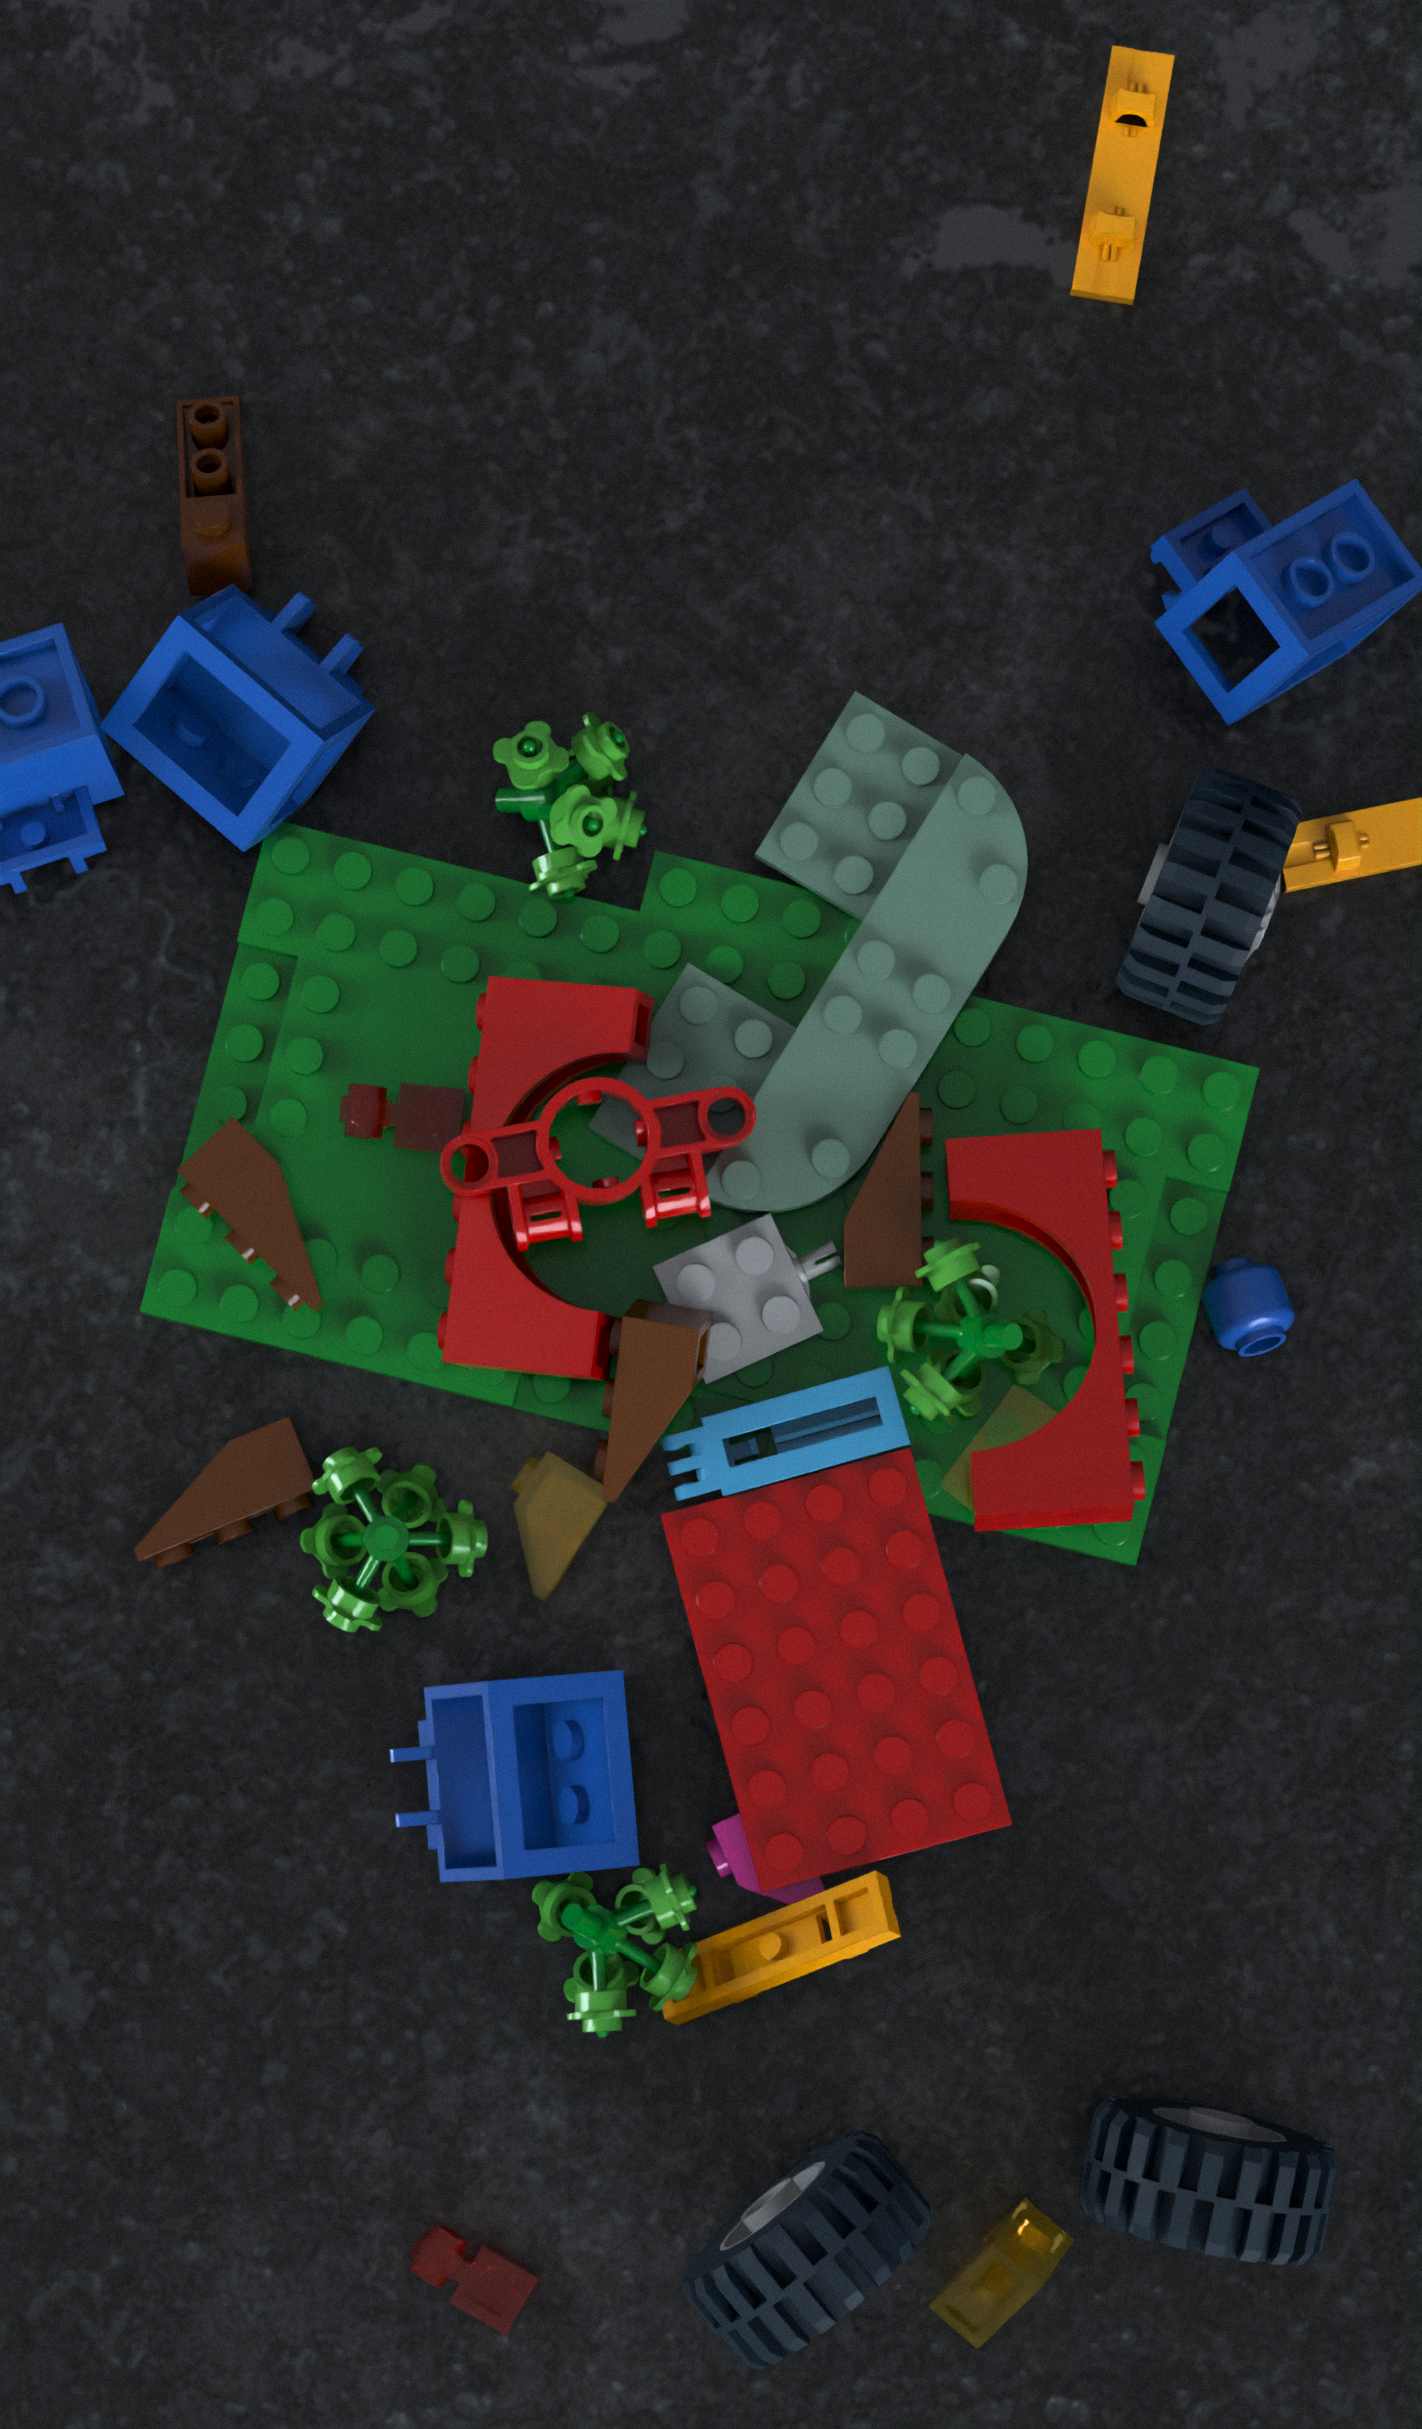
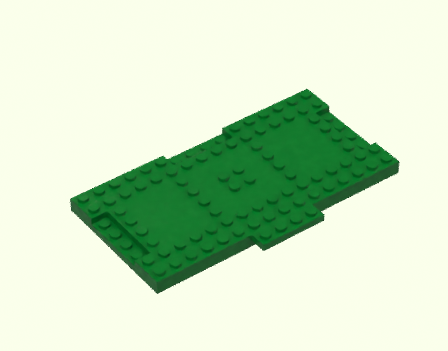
M282 821L272 834L263 839L237 938L239 945L181 1166L233 1116L283 1168L325 1306L315 1313L304 1303L295 1311L269 1285L278 1274L261 1257L250 1265L224 1238L233 1228L215 1210L206 1219L179 1192L188 1183L179 1173L175 1188L171 1189L140 1312L159 1319L609 1433L611 1418L602 1416V1401L607 1381L462 1367L443 1362V1350L438 1346V1323L442 1313L448 1311L451 1286L447 1285L445 1279V1263L449 1250L452 1247H456L459 1224L453 1216L454 1192L443 1183L439 1173V1163L445 1146L453 1138L461 1135L465 1121L471 1120L474 1094H471L469 1090L468 1073L473 1057L479 1056L482 1031L478 1029L476 1024V1007L480 994L487 992L488 977L495 976L637 988L654 997L653 1020L687 963H690L797 1028L862 922L807 888L655 850L639 912L573 895L571 898L550 899L547 891L531 894L528 888L530 884ZM969 995L911 1092H919L920 1108H932V1146H920L921 1172H933L934 1207L933 1211H921L922 1236H934V1243L938 1239L948 1241L957 1236L962 1246L978 1242L981 1248L973 1252L980 1265L985 1262L992 1263L1001 1274L1000 1282L995 1286L998 1293L997 1313L1002 1315L1009 1323L1012 1320L1023 1318L1024 1313L1029 1309L1037 1308L1045 1311L1048 1315L1049 1328L1055 1336L1063 1338L1066 1343L1064 1358L1058 1363L1052 1362L1041 1372L1039 1381L1032 1386L1018 1383L1015 1379V1369L1007 1367L1000 1357L994 1359L984 1358L982 1362L988 1371V1377L985 1387L979 1393V1397L983 1402L979 1412L973 1416H964L954 1407L950 1411V1414L956 1419L952 1425L940 1414L930 1422L922 1414L914 1415L911 1412V1404L903 1396L910 1386L900 1373L906 1369L913 1375L925 1362L928 1363L927 1357L929 1353L937 1347H945L948 1350L959 1348L956 1338L929 1336L927 1345L921 1353L904 1352L903 1360L900 1364L890 1363L887 1357L888 1344L880 1342L877 1335V1320L883 1305L894 1302L896 1291H843V1266H839L808 1280L810 1302L824 1331L708 1384H705L703 1378H701L655 1445L661 1446L660 1439L663 1437L702 1427L701 1418L888 1366L910 1445L817 1472L911 1448L928 1514L974 1526L969 1469L971 1452L992 1449L1020 1440L1043 1427L1062 1411L1076 1394L1090 1367L1094 1353V1334L1089 1310L1078 1285L1066 1268L1049 1251L1032 1239L999 1225L970 1220H949L944 1161L945 1139L1101 1129L1103 1150L1114 1149L1116 1158L1117 1188H1106L1108 1211H1120L1123 1246L1120 1250H1112L1114 1273L1125 1272L1127 1280L1128 1311L1117 1312L1119 1336L1131 1335L1134 1373L1123 1374L1125 1398H1137L1139 1437H1129L1131 1461L1143 1462L1145 1500L1134 1501L1131 1521L995 1531L1135 1566L1167 1443L1166 1437L1226 1196L1230 1190L1260 1068ZM627 1062L601 1066L570 1080L556 1090L540 1106L529 1122L539 1120L551 1098L565 1086L591 1077L617 1079ZM576 1099L569 1102L555 1115L550 1127V1137H557L562 1157L561 1161L555 1162L556 1166L571 1181L587 1188H592L591 1183L594 1181L618 1176L619 1184L627 1181L638 1170L641 1161L587 1128L601 1103L578 1106ZM896 1118L864 1168L842 1189L816 1204L771 1214L784 1244L797 1257L832 1240L837 1251L815 1261L814 1264L816 1265L836 1255H839L843 1264V1222ZM458 1150L450 1160V1168L452 1173L464 1182L466 1158L462 1156L461 1150ZM636 1190L630 1196L607 1205L577 1203L583 1240L573 1242L567 1236L530 1243L529 1249L522 1251V1253L539 1278L568 1302L582 1309L623 1318V1315L636 1299L666 1303L665 1294L652 1268L653 1265L765 1214L743 1213L726 1209L710 1202L711 1217L700 1218L697 1213L659 1219L656 1227L646 1228L638 1190ZM687 1190L659 1194V1197L664 1198L688 1192ZM555 1213L533 1217L530 1220L534 1222L560 1217V1215ZM922 1276L923 1286L921 1290H911L912 1300L926 1302L930 1309L931 1322L943 1323L937 1318L934 1311L936 1303L941 1300V1291L935 1292L928 1278ZM612 1355L609 1378L616 1379L618 1356ZM770 1426L728 1438L730 1445L755 1438L759 1454L735 1461L736 1465L778 1454ZM688 1445L678 1450L691 1454Z

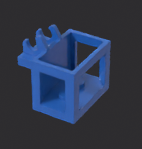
M1356 478L1275 526L1271 524L1247 489L1243 488L1163 534L1151 546L1153 550L1151 552L1153 564L1162 562L1182 590L1181 592L1170 590L1162 595L1167 611L1154 623L1228 726H1231L1351 652L1422 590V568ZM1238 588L1280 645V648L1234 688L1190 626L1223 596Z
M231 584L177 615L99 727L241 851L245 852L272 834L282 821L288 823L298 816L376 710V707L361 695L365 689L346 673L363 650L359 641L352 634L346 633L324 659L296 636L316 608L308 596L299 591L285 608L277 614L272 608L263 610L237 586Z
M62 622L0 642V886L10 883L16 894L28 890L22 871L68 857L76 874L88 871L89 868L85 858L107 851L94 805L125 795L106 732L99 727L102 719L92 687Z
M623 1670L424 1687L426 1720L418 1721L420 1747L389 1749L390 1762L426 1759L430 1810L395 1814L396 1827L427 1826L428 1849H437L440 1882L503 1880L640 1865Z

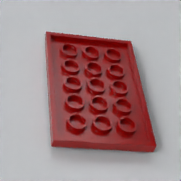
M911 1448L660 1515L761 1892L1012 1825Z

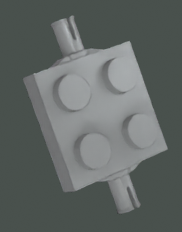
M768 1213L652 1266L665 1294L666 1304L713 1312L706 1370L702 1377L705 1384L824 1331L810 1302L808 1280L836 1267L843 1266L839 1255L816 1265L814 1264L815 1261L837 1251L832 1240L797 1257L784 1244L771 1214Z

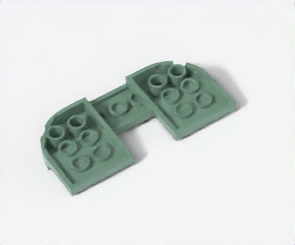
M856 691L755 853V858L862 922L799 1026L795 1028L695 966L687 963L652 1020L647 1061H628L616 1079L635 1088L646 1100L717 1087H735L744 1091L752 1099L756 1108V1123L748 1137L741 1144L733 1148L701 1154L710 1202L734 1211L752 1214H776V1212L813 1205L842 1189L864 1168L901 1110L909 1092L913 1089L972 990L978 984L1015 921L1025 891L1028 870L1025 834L1017 810L999 781L980 762L967 753L962 756ZM606 1096L587 1128L642 1161L644 1147H636L633 1122L638 1120L637 1116L624 1103ZM719 1101L710 1106L708 1122L715 1132L722 1135H732L741 1129L742 1114L735 1104L728 1101Z

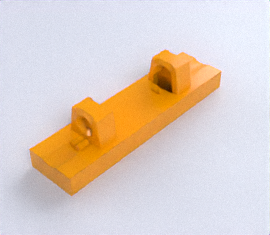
M1112 46L1070 295L1133 305L1175 55ZM1125 114L1138 115L1144 119L1147 127L1117 123L1116 120Z
M1422 797L1299 822L1281 870L1284 892L1287 893L1421 865Z
M875 1870L694 1943L698 1946L691 1965L698 1969L696 1981L684 1999L677 2002L670 1998L662 2008L664 2019L675 2025L683 2024L730 2004H737L755 1997L760 1992L843 1959L853 1958L868 1952L871 1948L901 1937L892 1904L888 1877ZM823 1919L829 1923L833 1939L828 1942L825 1937Z

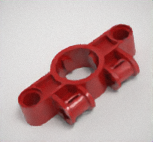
M606 1077L585 1078L575 1081L558 1091L548 1102L540 1119L537 1121L466 1133L453 1138L443 1150L439 1163V1173L443 1183L452 1192L461 1196H477L506 1190L518 1252L527 1251L530 1243L569 1236L573 1242L583 1240L577 1203L607 1205L630 1196L636 1190H638L646 1228L656 1227L659 1219L697 1213L700 1218L711 1217L710 1200L701 1154L727 1150L741 1144L754 1128L756 1108L752 1099L744 1091L735 1087H717L646 1100L635 1088L622 1081ZM601 1096H608L624 1103L637 1116L638 1120L633 1122L635 1142L637 1148L644 1147V1156L638 1170L627 1181L619 1184L618 1176L594 1181L591 1183L592 1188H587L571 1181L556 1166L555 1162L561 1161L562 1157L557 1137H550V1127L555 1115L569 1102L577 1099L578 1106L601 1103ZM719 1101H728L735 1104L742 1114L741 1129L732 1135H722L715 1132L708 1122V1110L712 1104ZM474 1148L480 1151L487 1161L486 1175L473 1183L459 1180L450 1168V1160L458 1150ZM687 1190L688 1192L664 1198L659 1197V1194ZM555 1213L560 1215V1217L534 1222L530 1220L533 1217Z

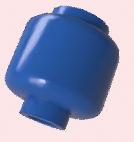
M1249 1257L1234 1258L1219 1265L1214 1271L1216 1278L1205 1287L1201 1296L1205 1312L1218 1343L1225 1349L1237 1350L1238 1354L1243 1357L1263 1354L1280 1346L1287 1338L1285 1332L1291 1327L1295 1313L1277 1269L1269 1264H1252Z

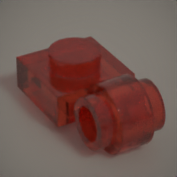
M401 1083L398 1105H392V1101L386 1100L387 1088L375 1085L349 1084L348 1096H341L338 1122L345 1124L343 1136L382 1140L383 1129L395 1126L394 1149L442 1154L445 1146L453 1138L461 1135L465 1090ZM459 1150L454 1155L458 1156Z
M435 2223L430 2232L423 2231L410 2252L414 2260L409 2269L423 2280L439 2288H443L447 2279L459 2281L460 2284L451 2297L450 2303L506 2336L537 2283L539 2275L484 2243L474 2260L470 2262L464 2253L469 2242L455 2231L439 2223Z

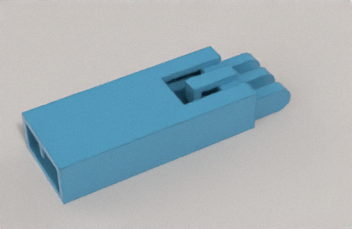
M888 1366L701 1418L702 1427L660 1439L663 1452L679 1450L688 1445L691 1457L667 1463L670 1476L693 1470L697 1474L698 1482H688L674 1488L677 1501L721 1490L724 1498L910 1445ZM770 1426L778 1454L736 1466L735 1461L758 1455L759 1450L755 1438L730 1445L728 1438Z

